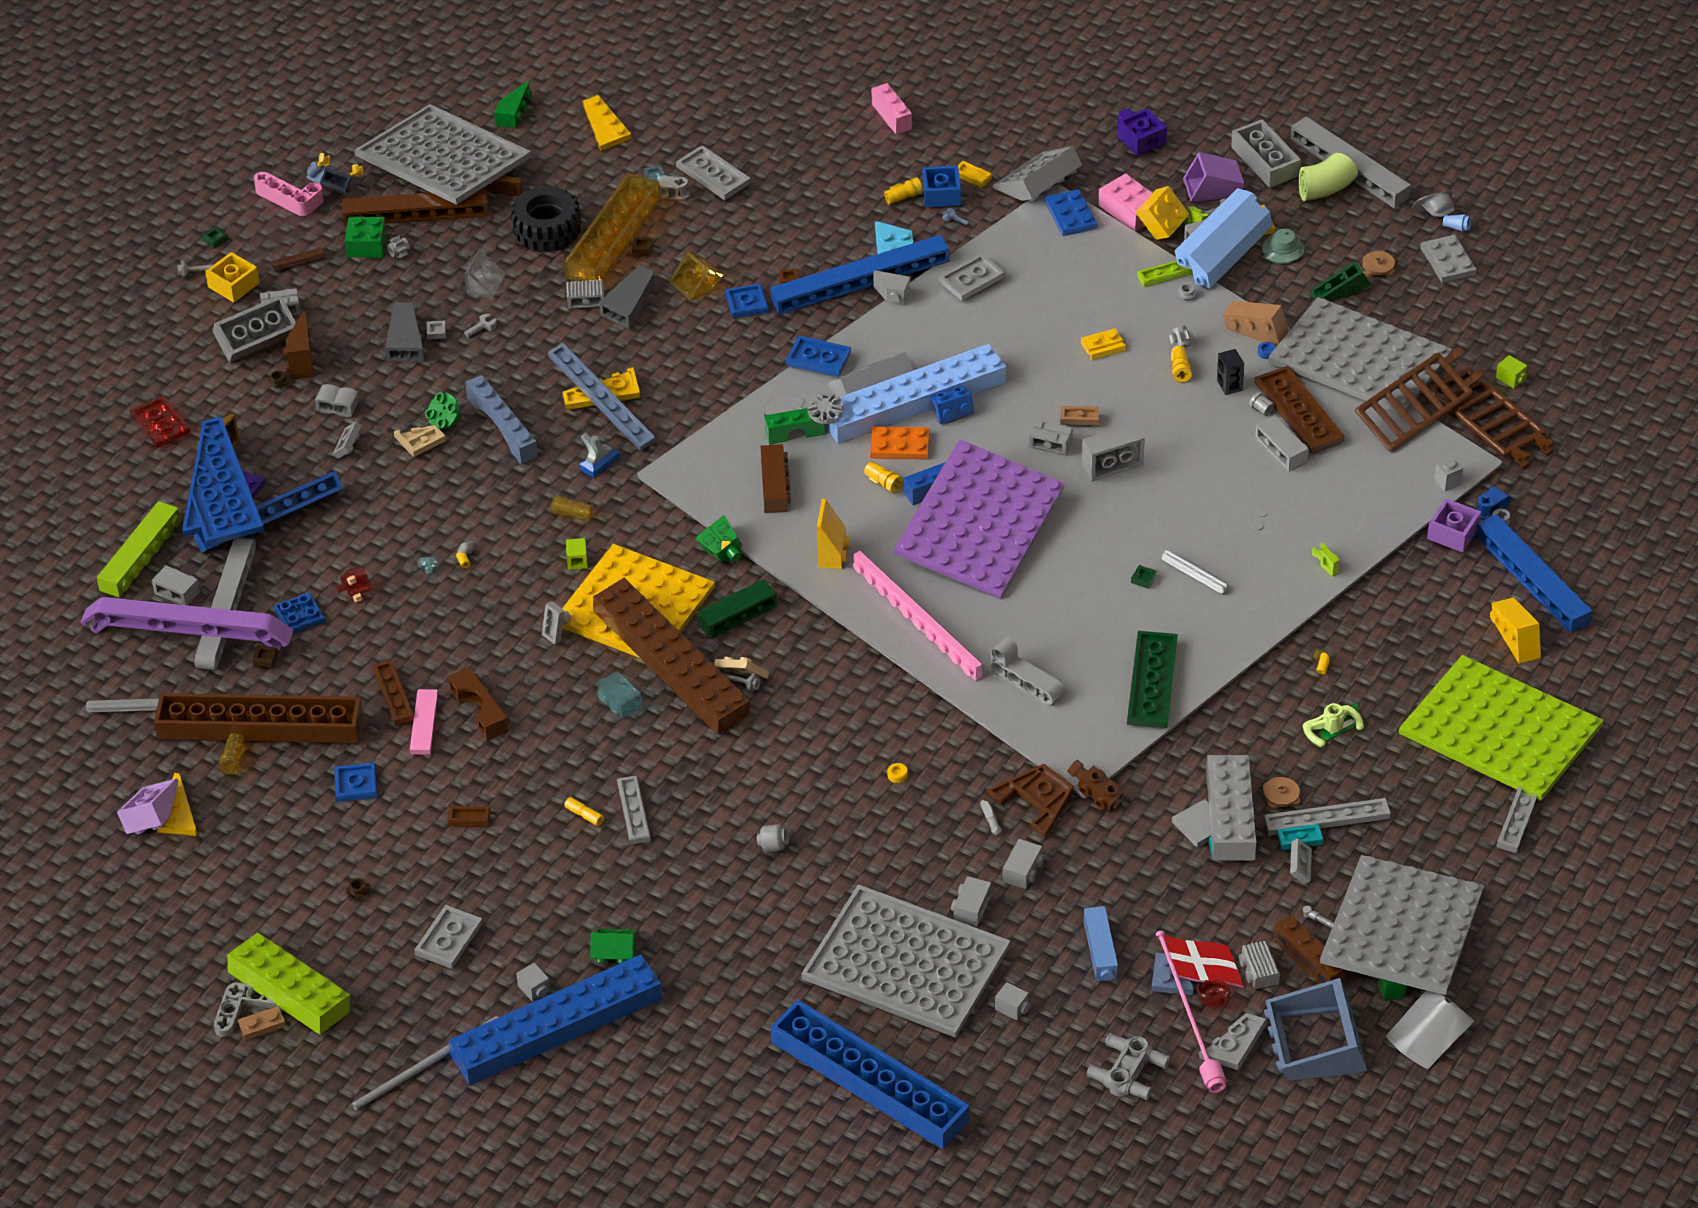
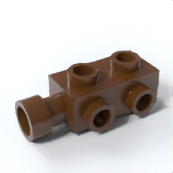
M1078 759L1075 760L1067 772L1079 779L1077 786H1079L1081 794L1084 796L1089 795L1093 798L1095 805L1099 809L1109 811L1113 808L1116 810L1123 802L1121 798L1125 791L1122 790L1121 786L1109 779L1102 770L1094 765L1087 770L1083 767V763Z

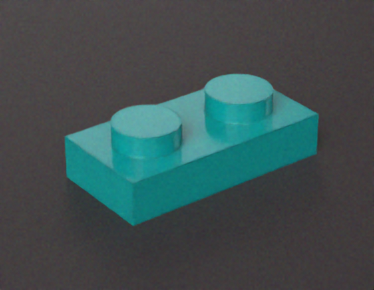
M1319 824L1278 829L1277 832L1282 850L1291 849L1292 841L1300 839L1309 847L1323 845Z

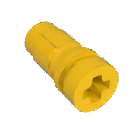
M916 177L910 179V181H905V184L899 183L891 186L890 190L884 191V196L890 205L905 200L908 197L913 198L915 195L923 194V187L920 180Z
M1175 346L1171 351L1173 378L1180 383L1186 382L1192 377L1188 354L1185 347Z
M873 461L869 462L865 467V475L869 476V479L879 486L881 484L889 492L897 493L902 488L904 479L894 471H889Z

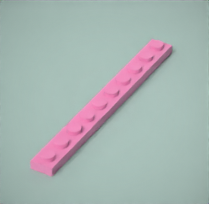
M861 551L854 554L853 567L857 573L863 575L870 585H873L882 596H885L890 601L892 606L897 607L905 618H909L918 630L924 632L927 638L933 641L943 653H946L954 664H958L967 676H971L975 681L982 678V664Z

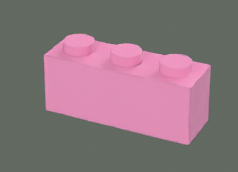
M886 83L872 88V105L897 135L911 130L912 113L889 84Z

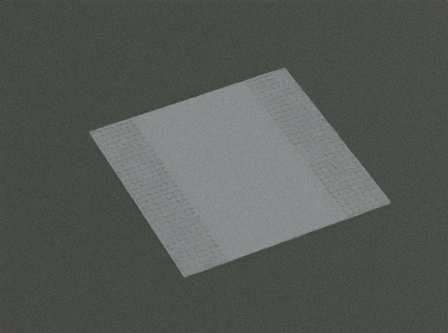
M1053 184L1051 190L1040 193V197L1036 200H1028L949 255L950 262L934 266L910 282V292L904 305L886 302L885 300L826 341L851 347V354L839 377L901 352H906L914 371L990 344L1006 365V383L972 395L973 414L939 424L937 422L936 410L933 409L886 426L929 427L928 460L870 458L872 432L837 444L826 427L825 435L806 438L803 429H794L788 434L787 442L770 444H783L784 452H788V463H785V465H789V477H786V479H790V490L786 491L791 494V504H787L788 512L764 513L760 445H769L765 433L764 415L808 408L811 398L813 396L816 397L821 392L822 394H829L831 392V394L834 393L837 396L828 385V382L839 377L790 366L639 471L637 476L645 484L707 528L724 515L742 543V547L738 551L1037 766L1046 764L1074 786V793L1085 799L1089 795L1084 796L1079 791V786H1077L1079 779L1067 772L1075 760L1078 759L1083 763V767L1087 770L1094 765L1102 770L1109 779L1114 777L1426 527L1445 498L1457 502L1501 467L1502 461L1439 421H1435L1400 447L1389 452L1355 412V409L1365 402L1364 400L1294 373L1344 434L1345 439L1344 442L1320 451L1309 452L1307 463L1288 471L1255 438L1257 423L1274 415L1280 421H1283L1291 432L1293 430L1275 408L1265 416L1257 409H1252L1249 406L1252 396L1256 392L1261 391L1254 383L1255 377L1281 367L1268 363V359L1260 358L1257 354L1258 345L1262 342L1227 329L1223 313L1232 301H1247L1217 282L1210 289L1195 284L1193 274L1143 287L1137 277V271L1176 261V257L1087 201L1086 203L1097 222V229L1062 236L1045 203V197L1068 192L1069 190L1060 184ZM981 253L1005 272V278L963 301L939 282L940 275ZM1184 283L1194 285L1196 296L1189 300L1180 298L1178 296L1180 286ZM1186 326L1187 330L1192 329L1194 337L1190 340L1189 345L1183 346L1188 354L1192 377L1188 381L1180 383L1173 378L1171 351L1176 346V343L1171 344L1169 335L1173 334L1172 329ZM1116 328L1123 339V343L1126 344V351L1091 360L1090 355L1087 354L1081 344V337ZM1236 349L1245 363L1243 391L1225 395L1217 382L1218 353ZM1413 405L1407 411L1417 424L1425 420ZM1061 406L1099 407L1098 425H1065L1073 429L1072 443L1066 455L1029 447V435L1036 420L1047 421L1061 426L1064 425L1060 424ZM1372 406L1365 411L1391 443L1398 439ZM1384 409L1404 433L1411 430V427L1399 414ZM1098 434L1143 435L1145 437L1144 465L1091 482L1082 468L1083 439ZM961 439L1065 484L1001 599H998L893 554L894 548L921 503L911 504L904 494V483L897 493H891L883 488L881 484L879 486L871 481L870 477L864 473L865 467L869 462L873 461L880 464L889 471L899 474L904 479L906 476L946 462L957 442ZM1453 457L1463 468L1461 485L1444 491L1434 480L1436 463ZM822 498L827 499L845 525L847 536H850L849 548H845L847 550L846 562L843 561L842 569L818 567L817 522ZM1263 508L1267 510V515L1259 517L1256 515V510ZM1256 521L1261 522L1263 528L1261 530H1254L1251 527L1252 523ZM1320 543H1325L1327 548L1340 559L1339 574L1332 577L1320 565L1321 561L1312 555V547L1320 550ZM1169 550L1227 583L1228 590L1224 594H1220L1162 560L1163 552ZM861 551L982 664V678L975 681L971 676H967L964 670L958 664H954L951 658L946 653H943L933 641H930L924 632L918 630L909 618H905L897 607L892 606L890 601L878 592V589L870 585L863 575L857 573L853 567L854 554ZM1139 565L1157 571V577L1149 589L1131 583V577ZM1138 631L1178 634L1168 728L1127 725ZM1005 637L1011 638L1017 644L1018 657L1051 675L1063 684L1065 692L1053 704L1047 705L994 673L991 668V650Z

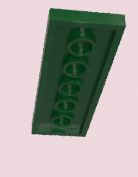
M1138 631L1127 725L1168 728L1178 634Z

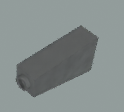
M639 265L599 301L600 315L627 329H631L655 287L654 271Z
M394 302L385 346L387 361L424 362L423 346L412 303Z

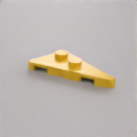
M174 773L172 779H178V786L171 814L164 822V825L157 829V832L196 836V827L180 774Z

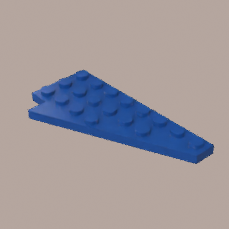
M217 417L202 421L183 524V535L188 536L202 532L208 546L264 531L262 521L222 418Z

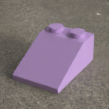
M177 778L142 787L117 812L126 834L133 832L140 834L148 828L155 830L164 825V822L171 814L178 786Z

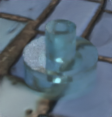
M436 556L417 559L418 568H424L425 574H432V567L438 565Z

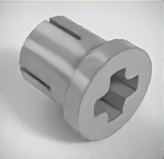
M1258 391L1250 399L1249 406L1266 416L1274 408V403L1266 398L1263 392Z

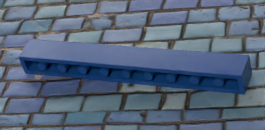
M941 235L770 287L771 301L779 315L873 286L874 270L905 276L950 262L949 247Z

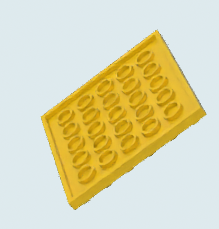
M612 544L562 608L571 615V621L564 624L563 629L640 658L593 612V596L625 577L674 627L682 632L715 588V582Z

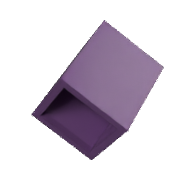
M1198 152L1183 177L1191 202L1228 198L1237 188L1243 189L1244 181L1236 160Z

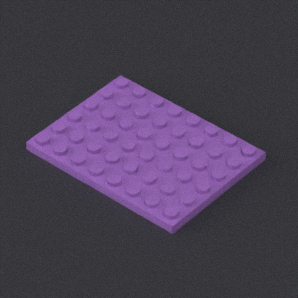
M959 439L898 541L893 554L1001 599L1061 494L1065 483Z

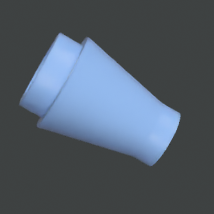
M1467 214L1445 215L1443 226L1462 232L1465 230L1469 231L1471 217L1467 216Z

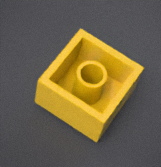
M1169 186L1156 189L1135 212L1156 240L1170 237L1189 215V212Z
M232 252L205 271L208 288L232 302H236L260 283L257 267Z

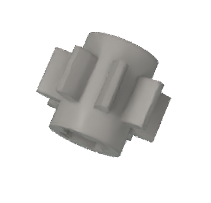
M396 236L389 240L390 244L387 245V248L392 257L397 256L400 259L408 255L407 251L410 250V246L406 238Z
M1186 326L1172 329L1173 334L1169 335L1171 344L1176 343V346L1189 345L1190 340L1194 338L1192 329L1187 330Z

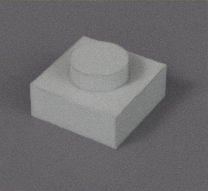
M445 321L427 322V340L446 339Z

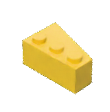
M1514 597L1492 603L1491 620L1495 623L1517 662L1520 664L1541 658L1539 623Z

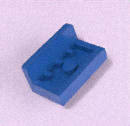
M958 386L953 390L939 392L935 396L930 397L931 402L935 405L937 422L939 424L974 413L972 393L965 386Z

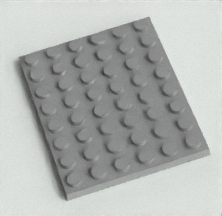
M429 104L355 149V156L457 205L531 158V151Z
M1317 297L1269 355L1268 363L1281 368L1288 365L1293 373L1367 401L1435 353H1440L1445 358L1451 354L1452 349ZM1438 361L1431 365L1436 373L1442 367ZM1425 371L1418 374L1426 386L1432 380ZM1412 380L1405 383V386L1418 398L1422 391ZM1396 389L1391 393L1403 408L1408 411L1412 404L1402 392ZM1386 398L1378 402L1382 408L1399 414Z
M1361 855L1322 952L1320 963L1446 995L1480 902L1484 885Z
M858 884L801 973V978L956 1038L1010 948V940Z

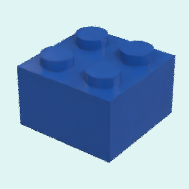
M958 165L922 167L925 207L961 205Z

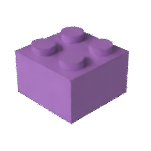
M1445 498L1429 522L1427 539L1464 552L1476 534L1481 511Z

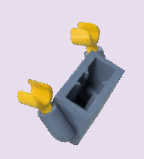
M320 153L319 161L312 162L307 169V179L345 192L348 182L353 180L354 177H361L363 175V167H359L357 164L352 165V172L347 173L328 167L330 155L324 157V153Z

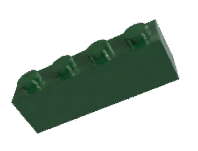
M762 579L697 611L698 626L710 639H713L777 607V593Z

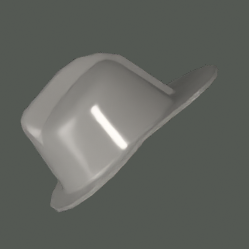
M1447 190L1425 196L1414 203L1413 210L1415 212L1428 211L1435 218L1453 213L1454 206L1451 200L1453 192Z

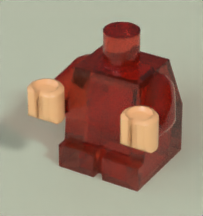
M360 565L345 572L340 577L342 584L336 586L338 593L346 591L348 595L353 597L355 603L362 601L360 594L362 591L372 589L367 573Z

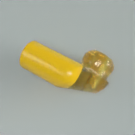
M1317 649L1314 653V659L1319 660L1316 672L1326 674L1330 657L1326 650Z

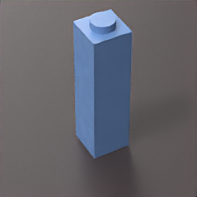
M1105 906L1084 908V926L1096 981L1117 979L1118 964Z

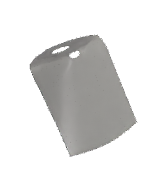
M1426 991L1386 1037L1409 1059L1429 1069L1453 1042L1470 1027L1474 1020L1442 994Z

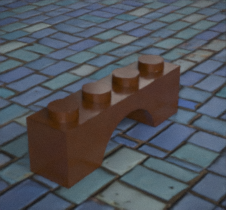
M470 667L448 676L450 691L459 703L472 702L481 707V710L476 714L477 727L487 741L508 732L509 717L505 711L502 712L498 701L491 697L488 687L482 685L477 673L474 674Z

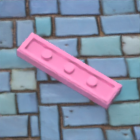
M418 689L410 754L431 755L438 690Z

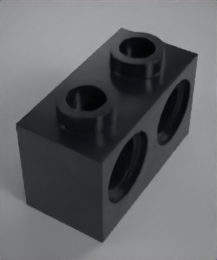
M1236 349L1218 353L1217 382L1225 395L1243 391L1245 363Z

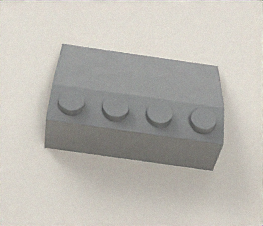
M1073 146L1045 151L992 186L994 189L1019 200L1029 199L1033 201L1040 197V193L1051 190L1053 184L1063 182L1065 176L1076 173L1077 168L1082 163Z

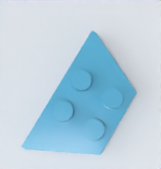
M878 221L875 222L877 254L913 243L911 230Z

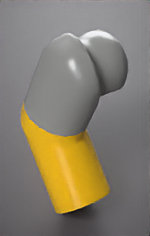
M463 542L456 554V558L464 569L468 568L471 564L467 553H472L471 550L474 549L473 545L468 542Z

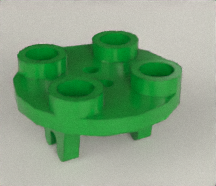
M442 392L435 395L425 412L429 423L432 426L435 425L439 430H446L453 425H457V418L460 419L462 417L459 414L460 406L456 397Z

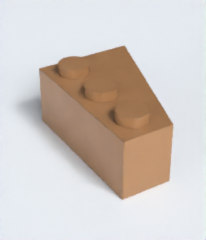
M1232 301L1223 313L1227 329L1261 342H1271L1276 347L1289 332L1281 305Z

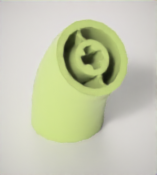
M1334 153L1319 164L1301 167L1299 172L1301 199L1303 201L1315 200L1344 189L1358 176L1356 164L1348 156L1342 153Z

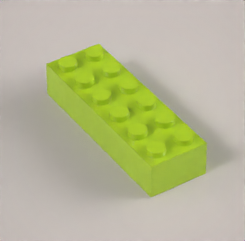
M258 932L227 954L228 973L244 984L252 986L260 995H264L266 999L268 997L274 1001L277 1006L319 1035L350 1013L349 993Z

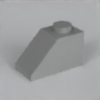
M874 270V287L886 302L904 305L910 292V277Z

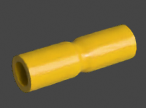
M569 797L565 802V808L575 814L582 816L596 826L602 824L604 820L602 814L590 807H586V805L573 797Z

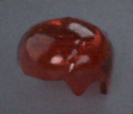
M1205 980L1202 986L1197 985L1198 997L1204 1006L1212 1009L1218 1008L1230 999V987L1224 981Z

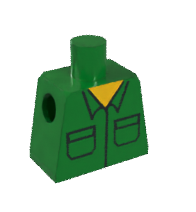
M724 515L695 538L703 550L720 562H724L728 558L736 562L741 557V553L738 550L742 547V543Z

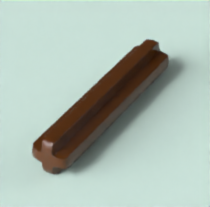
M317 248L272 261V267L274 271H279L325 257L323 248Z

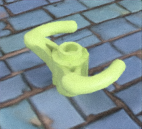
M1332 703L1324 709L1323 715L1306 721L1303 724V730L1311 742L1323 747L1325 741L1317 737L1312 730L1324 728L1328 732H1339L1343 728L1344 718L1347 715L1354 718L1358 730H1363L1364 724L1361 715L1351 706H1340L1339 704Z

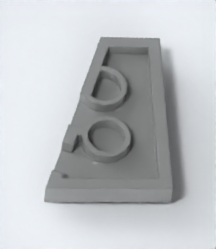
M1248 1013L1244 1014L1228 1028L1227 1033L1221 1038L1217 1037L1212 1041L1213 1044L1206 1049L1209 1059L1219 1061L1222 1066L1239 1070L1267 1025L1266 1019ZM1200 1051L1199 1058L1205 1060L1202 1051Z

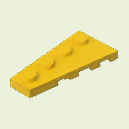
M599 95L583 100V107L588 120H590L591 128L594 131L600 151L631 139V133Z
M633 367L627 369V372L623 374L617 372L606 380L599 379L619 401L640 398V391ZM578 387L563 392L566 410L595 405Z

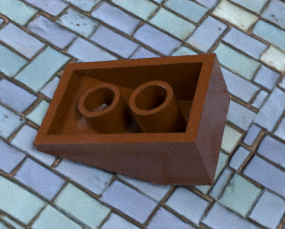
M302 312L286 339V347L283 348L284 359L288 358V361H285L286 372H290L291 379L314 377L306 312Z

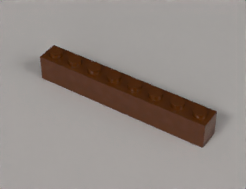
M480 189L457 205L433 193L342 199L344 227H347L348 217H385V224L487 217L488 202L486 189Z

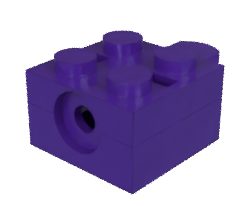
M1148 108L1133 113L1130 109H1123L1118 113L1117 137L1138 156L1166 144L1167 127Z

